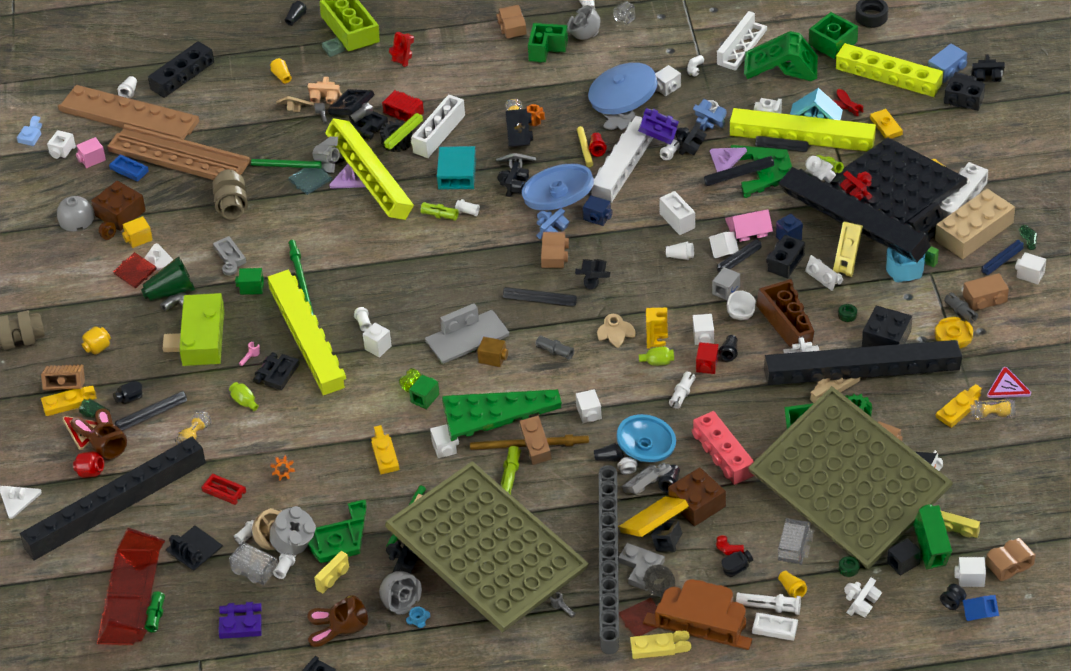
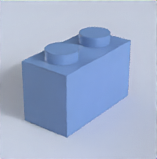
M950 44L928 60V67L943 71L942 83H945L950 77H953L955 71L959 72L966 67L967 52Z

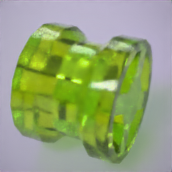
M413 368L408 369L406 375L399 379L400 386L409 392L411 386L421 376L420 372Z

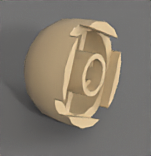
M272 508L265 510L253 522L252 536L255 542L266 550H276L270 542V528L282 510L278 511Z

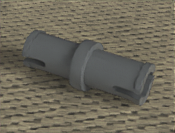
M952 292L945 296L944 302L951 306L957 315H961L969 323H973L971 318L974 321L977 320L978 313L974 312L966 301H961Z
M541 335L536 340V347L547 350L552 355L557 354L569 360L574 355V348L563 345L558 340L553 341Z

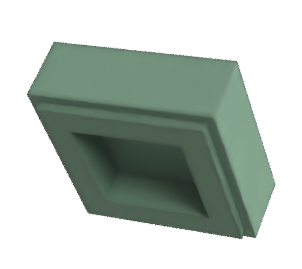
M337 37L322 43V48L329 57L345 51L344 45Z

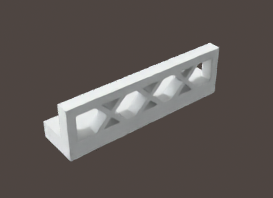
M748 11L717 51V65L736 71L745 59V52L754 48L767 31V26L755 23V13ZM753 28L760 30L759 32H751ZM746 39L752 40L751 42L744 43ZM744 49V52L736 53V50ZM736 59L735 63L727 62L728 60Z

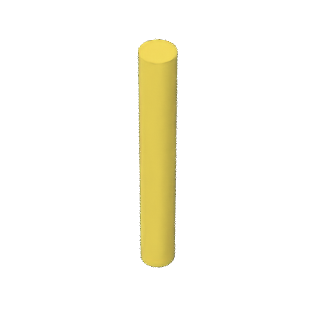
M580 126L577 128V133L587 167H592L593 161L584 128Z

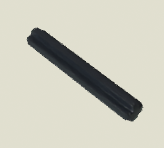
M768 156L704 176L705 185H714L773 167V157Z
M505 287L503 290V297L507 299L576 306L577 303L576 295Z
M180 391L115 421V426L122 431L186 402L187 396L184 391Z

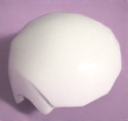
M735 291L728 298L727 312L733 319L739 321L748 320L753 316L756 300L748 292Z

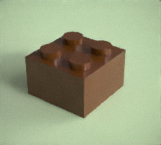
M118 180L91 200L94 215L104 222L114 223L119 231L124 229L123 224L135 220L146 211L143 195Z
M700 467L668 487L669 497L687 501L688 507L681 511L680 514L694 527L726 507V491Z

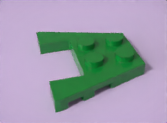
M731 145V148L745 147L747 149V152L738 161L748 159L755 161L768 156H772L774 160L773 167L756 171L758 180L741 182L744 198L750 197L751 193L756 191L761 193L769 186H778L781 179L792 167L787 149Z
M365 499L348 503L350 520L316 527L314 536L307 547L319 563L331 561L340 551L346 553L348 557L360 554L367 509Z

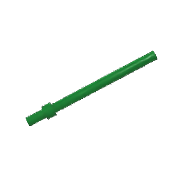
M290 240L288 242L290 248L289 255L294 264L299 288L303 290L304 300L309 302L312 310L311 314L314 315L300 261L301 253L297 249L296 241Z

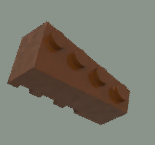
M792 279L759 288L756 303L758 309L790 348H792V344H799V338L802 337L805 343H813L815 332L808 315L804 312L803 304L798 299V292L794 290Z

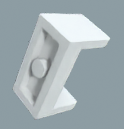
M676 191L659 198L660 215L679 235L695 228L694 210Z

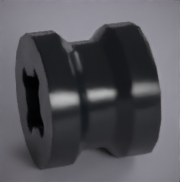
M952 583L947 587V591L940 595V601L949 610H956L960 606V602L966 599L967 594L961 586Z

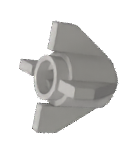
M330 136L317 145L312 153L314 161H321L322 168L329 173H334V162H337L339 158L345 159L339 150L334 147L338 144V137Z

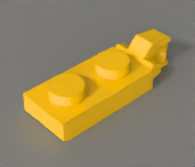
M975 384L968 391L960 392L936 413V418L952 428L976 408L982 388Z
M94 386L82 387V389H73L41 398L45 415L50 416L84 407V403L97 399Z
M381 425L375 426V437L371 438V443L380 475L400 470L391 437H389V434L384 435Z

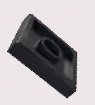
M348 89L327 111L330 115H352L364 103H367L374 97L375 94L373 90Z

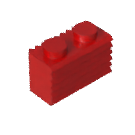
M394 90L382 102L383 113L404 122L408 121L415 113L424 114L423 101L419 98L408 96L404 92Z

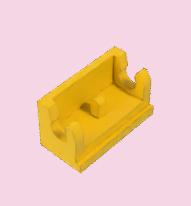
M667 307L646 308L647 348L666 345V341H657V339L668 338Z

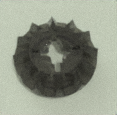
M652 565L644 572L645 575L642 581L645 582V589H648L651 595H656L660 598L663 597L664 592L668 588L675 587V577L666 566ZM656 578H657V579H660V578L663 579V578H664V580H663V582L661 583V585H660V584H654V581L656 580Z

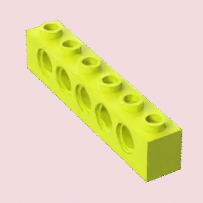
M844 43L836 55V69L931 97H935L942 85L943 71L857 46Z

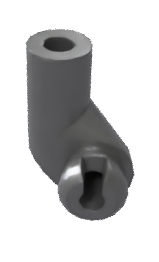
M364 103L359 110L350 116L356 123L363 117L372 114L373 106L369 103Z
M181 292L170 296L160 304L161 308L164 311H168L178 302L183 306V299L186 294Z

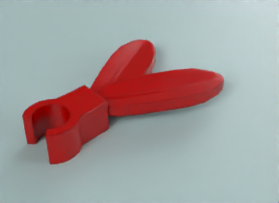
M837 90V97L840 101H832L841 109H848L855 116H859V111L864 112L863 105L851 102L850 97L844 90Z

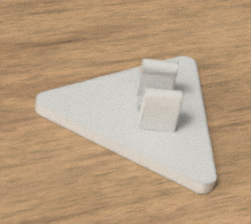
M156 243L137 267V272L161 270L173 259Z
M0 486V493L9 519H13L42 494L41 489Z

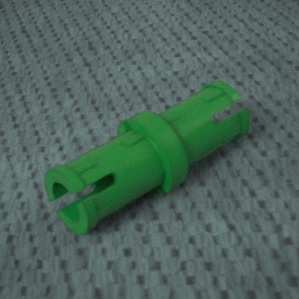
M159 591L153 592L150 606L146 611L148 616L144 628L150 633L158 630L159 620L163 616L162 607L165 595Z

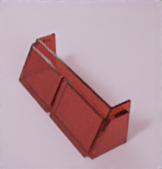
M127 528L115 553L97 644L134 645L135 642L143 640L147 633V630L144 629L147 617L146 611L149 607L159 552L165 542L164 539L131 528Z

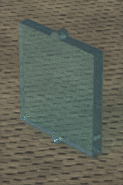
M303 168L289 177V181L307 195L332 180V177L323 168Z

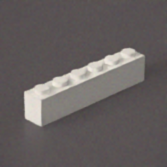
M635 116L633 121L629 122L627 130L620 136V141L617 145H614L610 156L606 157L603 167L599 168L591 189L592 196L609 200L612 203L651 143L653 137L638 131L642 117Z

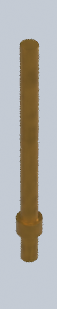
M567 434L565 437L546 438L548 445L574 446V444L589 443V435L573 436V434ZM524 439L470 442V450L509 448L511 446L526 447Z

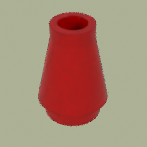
M593 133L591 135L589 151L592 155L600 157L606 152L607 146L600 133Z

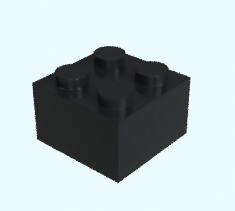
M876 305L863 329L862 347L905 344L912 329V315Z

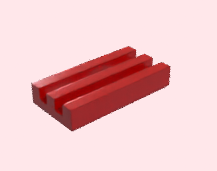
M213 473L201 487L202 492L234 505L238 503V499L242 498V494L246 493V487Z

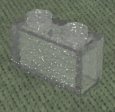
M786 518L778 547L779 561L802 565L804 557L808 558L810 546L807 544L812 542L814 530L810 529L811 522Z
M242 542L237 547V550L232 553V556L229 557L231 570L235 574H242L248 577L251 582H258L262 585H265L272 577L273 571L278 564L276 557L245 542Z

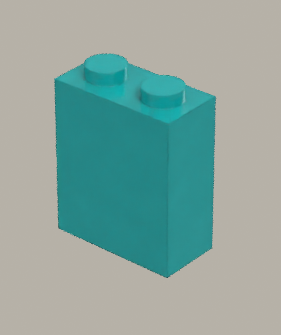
M475 146L439 147L438 190L474 189L476 171Z

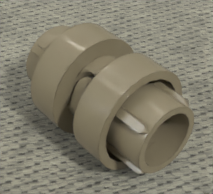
M227 169L221 171L212 183L215 209L224 218L234 220L241 217L248 207L245 181L234 170Z
M29 310L18 312V318L10 320L8 315L0 316V347L3 346L4 350L15 348V342L23 341L24 346L36 344V339L44 338L45 331L41 314H30Z

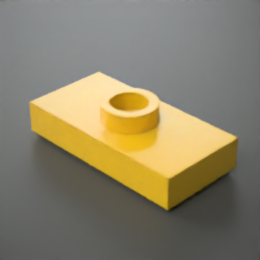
M887 109L870 114L871 121L876 124V127L885 139L887 137L892 139L903 135L902 128Z

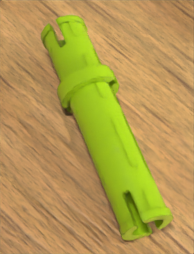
M511 446L508 449L507 459L503 463L504 472L500 486L510 495L515 473L519 469L518 462L521 454V449L516 446Z

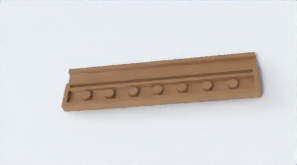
M76 85L65 100L58 105V109L63 113L123 128L124 124L183 140L187 134H191L199 123V116L79 85Z
M127 124L123 125V130L117 133L107 146L108 152L212 180L221 171L227 169L234 170L237 174L241 175L246 167L251 164V159L247 156Z

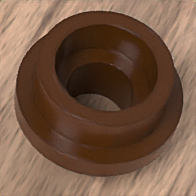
M112 222L102 223L98 230L100 236L105 240L113 238L116 233L115 224Z

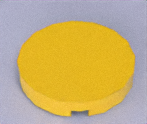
M947 317L940 320L939 324L935 327L936 341L957 340L961 349L971 343L973 327L968 321L965 320L964 322L959 317Z

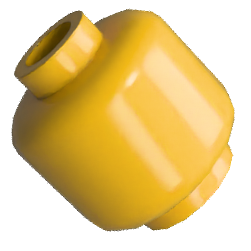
M95 326L83 334V343L81 345L87 353L99 354L109 347L111 337L105 328Z

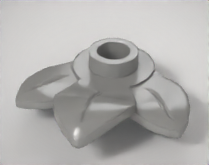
M631 110L621 114H603L608 118L603 127L609 130L616 128L620 130L627 129L629 122L635 118V112Z

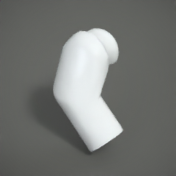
M699 55L689 60L687 73L690 76L695 77L699 74L697 72L699 71L697 65L704 63L703 56Z

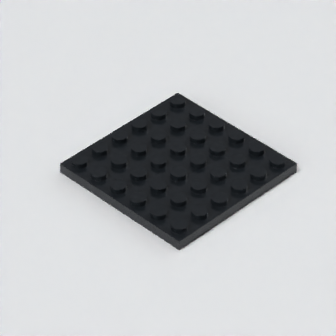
M887 137L844 167L841 173L837 172L836 176L829 183L834 189L838 190L841 189L839 185L846 179L843 175L846 171L856 178L858 173L868 172L872 180L871 185L866 186V191L873 197L870 200L863 197L860 202L870 204L875 210H882L888 217L891 218L893 216L905 225V223L909 224L908 221L932 203H941L966 185L967 178Z

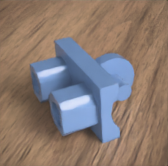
M705 99L702 100L699 106L695 104L693 108L695 115L698 116L696 122L701 124L700 129L703 131L707 127L713 129L714 124L723 128L725 126L724 119L727 114L726 109L718 106L713 113L710 111L712 103Z
M560 208L553 215L551 211H540L537 214V224L540 226V232L536 236L542 239L543 232H558L554 228L555 226L564 231L569 224V221L563 216L565 210Z

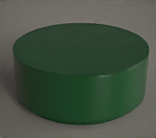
M852 304L841 305L838 309L839 319L844 322L854 321L857 318V308Z
M845 556L840 559L838 569L843 576L852 577L858 574L860 564L855 557Z

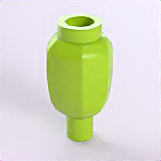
M656 347L648 350L646 354H639V362H648L653 366L669 365L671 361H674V350H669L668 347Z
M235 382L230 386V395L239 405L249 407L252 411L258 409L259 405L254 402L255 397L245 384Z

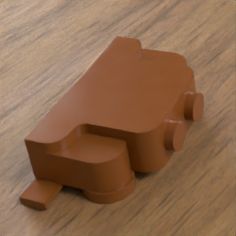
M687 580L682 589L678 587L668 588L664 592L655 614L647 612L643 624L674 632L680 630L687 631L690 636L749 650L752 644V638L741 636L742 630L746 627V609L744 605L739 602H733V592L731 589L701 580Z

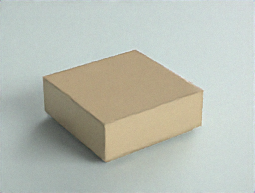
M181 333L164 334L163 352H180Z

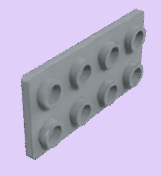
M473 303L440 317L442 331L426 337L425 340L440 362L444 364L477 350L483 336L501 340L510 334L493 310L478 315V308Z

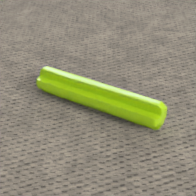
M415 113L384 141L385 148L390 150L423 121V116Z

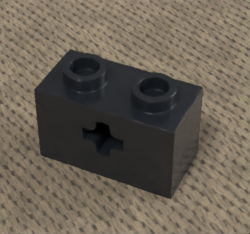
M527 109L505 111L508 146H530V141H533V131H529L528 125L532 123L531 113H527ZM518 123L525 127V129H522V133H518V130L514 128L517 127Z

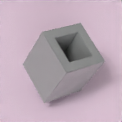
M723 267L712 281V294L728 301L730 294L740 288V273Z

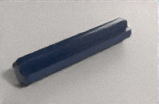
M1020 240L1014 241L981 266V272L985 275L991 274L1024 248V243Z

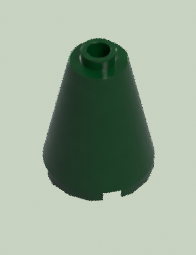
M177 257L143 283L144 288L141 291L145 299L149 298L150 301L181 292H192L195 290L193 282L190 281V275L180 257Z

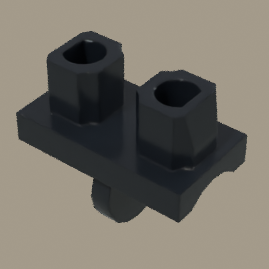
M985 54L984 60L972 63L971 76L977 77L976 81L985 82V76H992L993 82H1001L1005 62H996V59H990L989 54Z
M696 122L691 132H689L687 127H680L676 130L675 136L677 141L684 142L678 152L679 154L684 155L685 152L695 155L700 147L699 144H702L707 134L699 130L701 124Z
M515 162L511 171H500L497 176L500 185L507 187V197H511L513 192L522 194L524 186L522 181L527 182L529 179V170L521 168L520 162Z
M583 259L582 267L575 269V274L586 275L584 277V285L587 289H596L599 284L598 278H610L611 272L605 271L607 261L601 259Z
M398 541L395 544H388L386 553L389 555V559L394 561L395 558H398L393 572L401 570L411 574L416 561L406 556L409 555L415 559L418 556L405 544L402 548L400 546L401 543Z

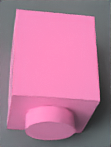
M96 137L76 145L78 150L76 157L86 168L106 160L103 146Z

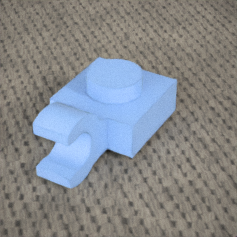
M33 116L30 126L23 127L17 136L18 143L35 145L41 136L40 129L42 123H38L40 117Z

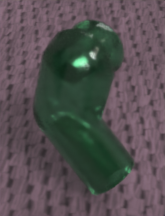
M1022 225L1019 228L1020 235L1027 240V248L1034 250L1038 235L1028 225Z

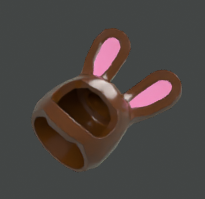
M99 409L96 411L95 420L97 426L94 428L82 417L77 416L71 420L72 428L79 434L87 437L91 442L93 450L104 459H115L124 452L127 446V436L121 429L112 424L111 414L108 410Z
M350 595L333 605L330 609L315 608L310 610L307 617L312 624H330V626L311 634L308 642L313 647H319L332 640L336 635H351L364 629L368 624V614L362 601L358 597Z

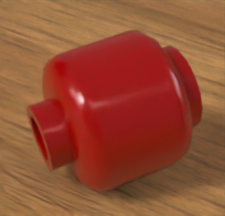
M94 451L79 453L73 462V469L81 478L97 477L104 469L103 457Z

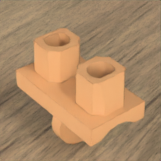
M324 77L323 81H317V83H308L310 101L313 103H320L321 98H326V103L332 105L342 95L340 86L335 85V82H329V77Z

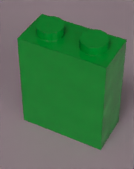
M924 505L918 510L913 525L927 570L946 566L952 553V548L940 506Z

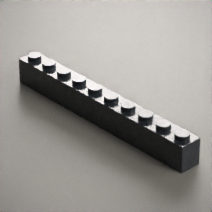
M791 167L779 182L783 191L789 196L842 224L843 222L862 225L861 234L916 263L931 247L927 240L928 236L920 230L918 232L915 231L909 224L905 223L904 225L893 216L891 218L888 217L882 210H875L866 202L864 204L861 203L855 196L850 197L843 190L834 189L831 184L821 182L814 175L812 177L809 176L803 169L798 170Z
M957 340L765 355L764 372L767 385L818 382L828 378L830 380H839L841 378L857 379L859 377L933 373L960 370L962 354Z
M192 436L22 531L20 536L24 549L35 561L206 464L203 447Z

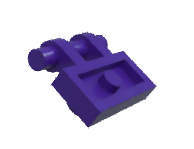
M645 108L638 131L671 145L679 121L674 120L672 116L658 113V110Z
M246 602V604L241 605L228 603L226 606H219L220 614H228L227 617H219L220 639L262 636L261 614L254 615V612L262 611L261 603L253 604V602ZM246 612V615L235 616V613Z

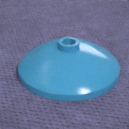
M633 415L624 419L620 423L616 434L620 448L630 457L643 462H658L668 458L673 453L676 445V436L672 428L663 420L651 415Z

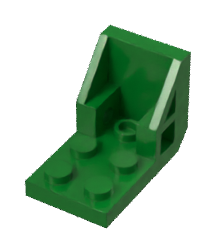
M789 31L746 51L744 75L749 79L778 66L785 75L813 81L817 79L818 55L800 33Z

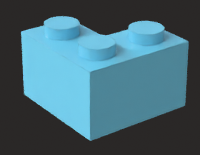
M817 88L793 103L790 115L840 120L843 110L823 91Z

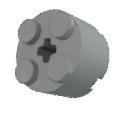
M294 506L285 509L278 514L270 528V542L282 554L297 555L303 552L311 541L316 525L310 515L300 507Z

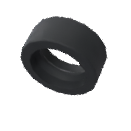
M859 0L856 4L855 19L862 26L870 28L879 27L888 20V5L884 0ZM876 10L880 13L871 15L864 13V11Z

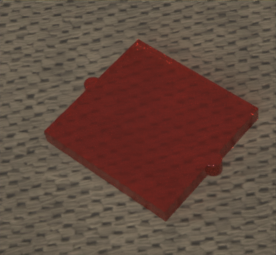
M134 252L126 260H123L122 264L113 273L136 289L144 280H148V277L157 267Z
M651 598L619 612L620 617L625 622V627L629 628L635 637L642 636L658 628L643 624L647 612L655 614L657 609L656 604Z

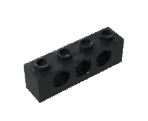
M197 41L148 76L150 90L163 98L167 97L214 63L212 49Z

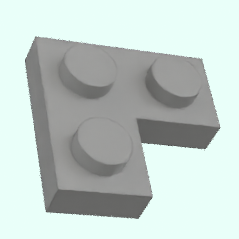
M629 543L626 544L618 557V563L634 568L628 578V584L645 591L649 589L665 562V556Z

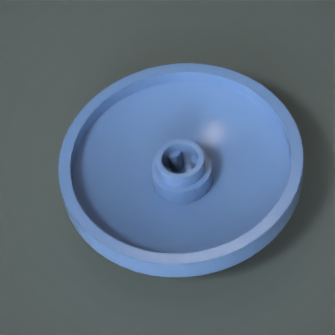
M626 63L615 66L602 73L592 83L588 92L590 103L596 111L603 114H621L631 111L651 98L657 88V77L653 69L646 64Z
M580 164L557 165L531 177L522 188V197L525 204L535 210L559 209L571 205L586 196L594 185V179L590 169Z

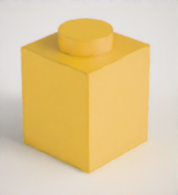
M143 216L123 224V238L126 243H130L132 248L153 240L150 226Z

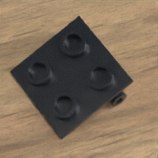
M195 525L181 537L179 535H171L169 538L170 546L165 550L194 571L220 550L223 545Z

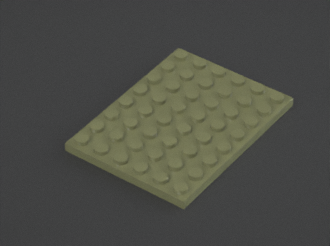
M833 386L748 467L754 476L848 554L855 557L866 569H869L914 524L918 510L922 506L933 505L953 485L950 479Z
M473 461L387 520L385 524L388 530L502 633L585 571L589 565L588 562Z

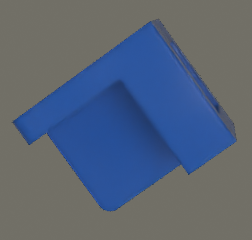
M996 595L963 600L967 621L999 616Z

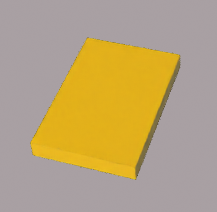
M665 496L618 526L621 533L643 537L686 509L688 503L684 499Z

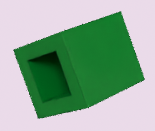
M262 268L239 269V276H236L235 283L236 287H239L240 295L263 294L264 277Z
M422 374L409 389L410 402L427 410L440 395L438 381Z

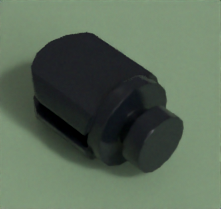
M132 381L120 386L113 393L115 402L126 404L142 398V384L138 381Z
M746 550L744 554L741 551H736L723 558L721 564L724 574L733 577L749 567L748 562H752L753 557Z

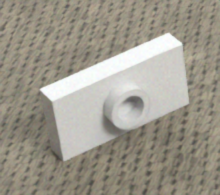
M756 612L752 634L794 641L798 620Z

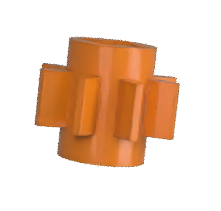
M536 104L527 106V113H531L532 123H529V125L538 126L541 124V120H545L543 108Z
M284 455L283 459H279L276 456V464H270V467L275 468L272 476L277 474L280 481L285 476L287 479H290L289 473L295 472V469L290 467L294 461L290 460L288 462L286 455ZM282 464H285L286 468L288 469H284L283 472H280L279 467Z

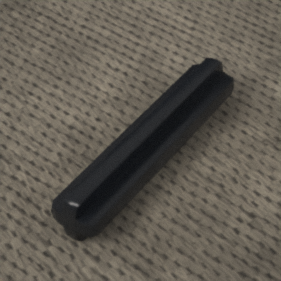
M756 136L755 146L800 152H807L809 147L807 141Z
M758 239L753 240L717 264L718 272L723 267L727 269L733 268L762 248L761 241Z

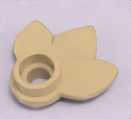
M618 314L607 315L604 319V324L597 331L599 341L609 339L617 348L622 345L625 337L635 338L636 335L634 327L630 323L623 321L622 317Z

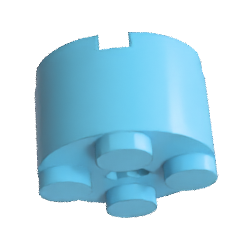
M890 248L887 249L886 270L895 282L911 281L922 277L925 254L916 263Z

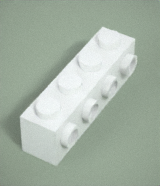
M448 94L411 137L413 153L426 158L432 155L465 116L463 99Z
M970 162L960 169L959 174L967 178V184L940 203L944 219L981 192L987 184L988 169Z

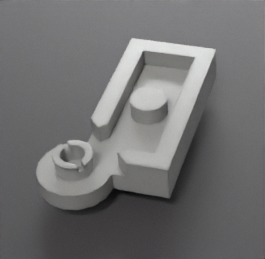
M230 236L213 243L214 250L225 263L222 267L225 275H234L237 272V267L246 263L245 256Z
M662 463V465L659 464L657 466L658 468L655 465H649L621 487L625 493L639 494L645 490L644 487L646 485L654 483L659 479V476L668 473L672 469L670 464Z

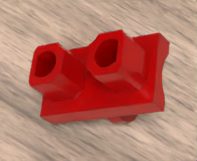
M395 33L393 47L389 48V54L392 55L391 61L398 62L403 67L408 66V61L412 58L410 45L414 43V36L408 33Z
M848 171L843 173L846 179L839 186L846 194L849 193L850 196H855L859 201L863 197L868 200L873 197L866 191V186H870L872 180L868 172L858 173L857 178Z

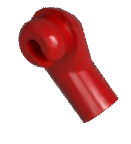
M724 535L716 538L717 549L725 555L729 556L736 551H741L744 554V545H731L727 542V537Z

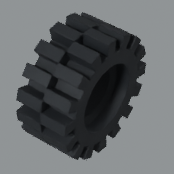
M395 120V123L389 121L390 124L385 123L381 127L380 137L383 148H385L384 141L405 123L401 120L400 123L399 120ZM412 131L395 145L391 152H395V150L401 152L400 149L406 150V147L409 148L411 146V137L413 136Z

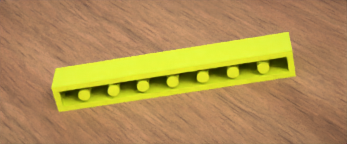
M733 108L730 119V136L755 139L756 136L807 141L809 145L866 152L873 148L875 141L876 124Z
M333 118L325 132L328 137H338V144L335 147L388 217L406 220L414 204L350 121Z
M289 269L267 276L269 289L322 395L344 389L345 372L338 367V358L336 355H332L331 345L329 341H325L323 329L318 328L317 317L311 314V306L309 302H305L303 290L298 289L296 276H292Z

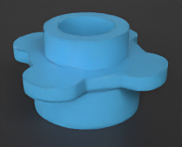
M414 607L410 610L406 623L423 628L426 625V620L430 618V612L425 611L422 607Z

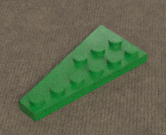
M558 389L442 396V404L451 441L457 440L458 436L466 435L468 437L474 435L475 431L481 429L488 431L511 424L514 419H527L529 415L534 413L544 414L561 408L562 404Z

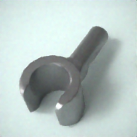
M315 103V113H321L323 123L327 124L325 104Z
M556 592L557 599L550 597L553 608H561L571 617L575 616V613L564 603L562 593Z

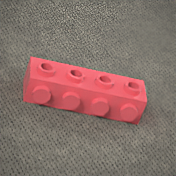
M714 411L693 420L692 434L694 438L702 443L704 451L706 453L709 452L715 465L720 466L727 479H730L735 485L754 476L748 469L754 462L753 459Z

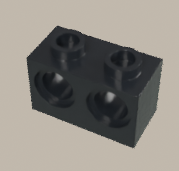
M950 77L945 89L944 104L979 111L984 99L985 84Z
M784 235L781 241L776 243L773 252H770L767 256L768 272L788 279L805 255V242Z

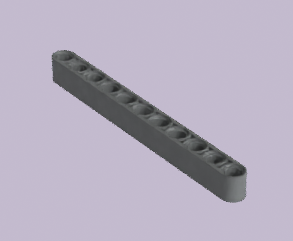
M605 465L599 469L600 648L605 654H614L619 650L617 470L611 465Z

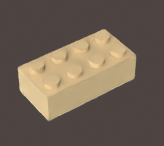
M986 189L936 224L935 241L961 259H964L1014 223L1015 206L991 190Z

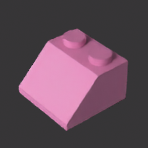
M769 209L725 218L730 232H735L736 239L739 238V242L750 240L752 235H757V238L766 237L768 232L773 231Z

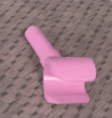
M250 342L248 344V353L239 362V365L243 366L249 358L258 356L260 354V345L254 347V342Z

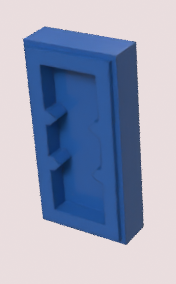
M121 154L109 164L111 170L137 182L149 172L147 166Z

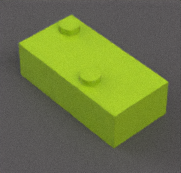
M320 0L321 17L348 52L380 42L379 25L359 0Z
M221 293L184 295L179 348L182 366L221 364L224 304Z

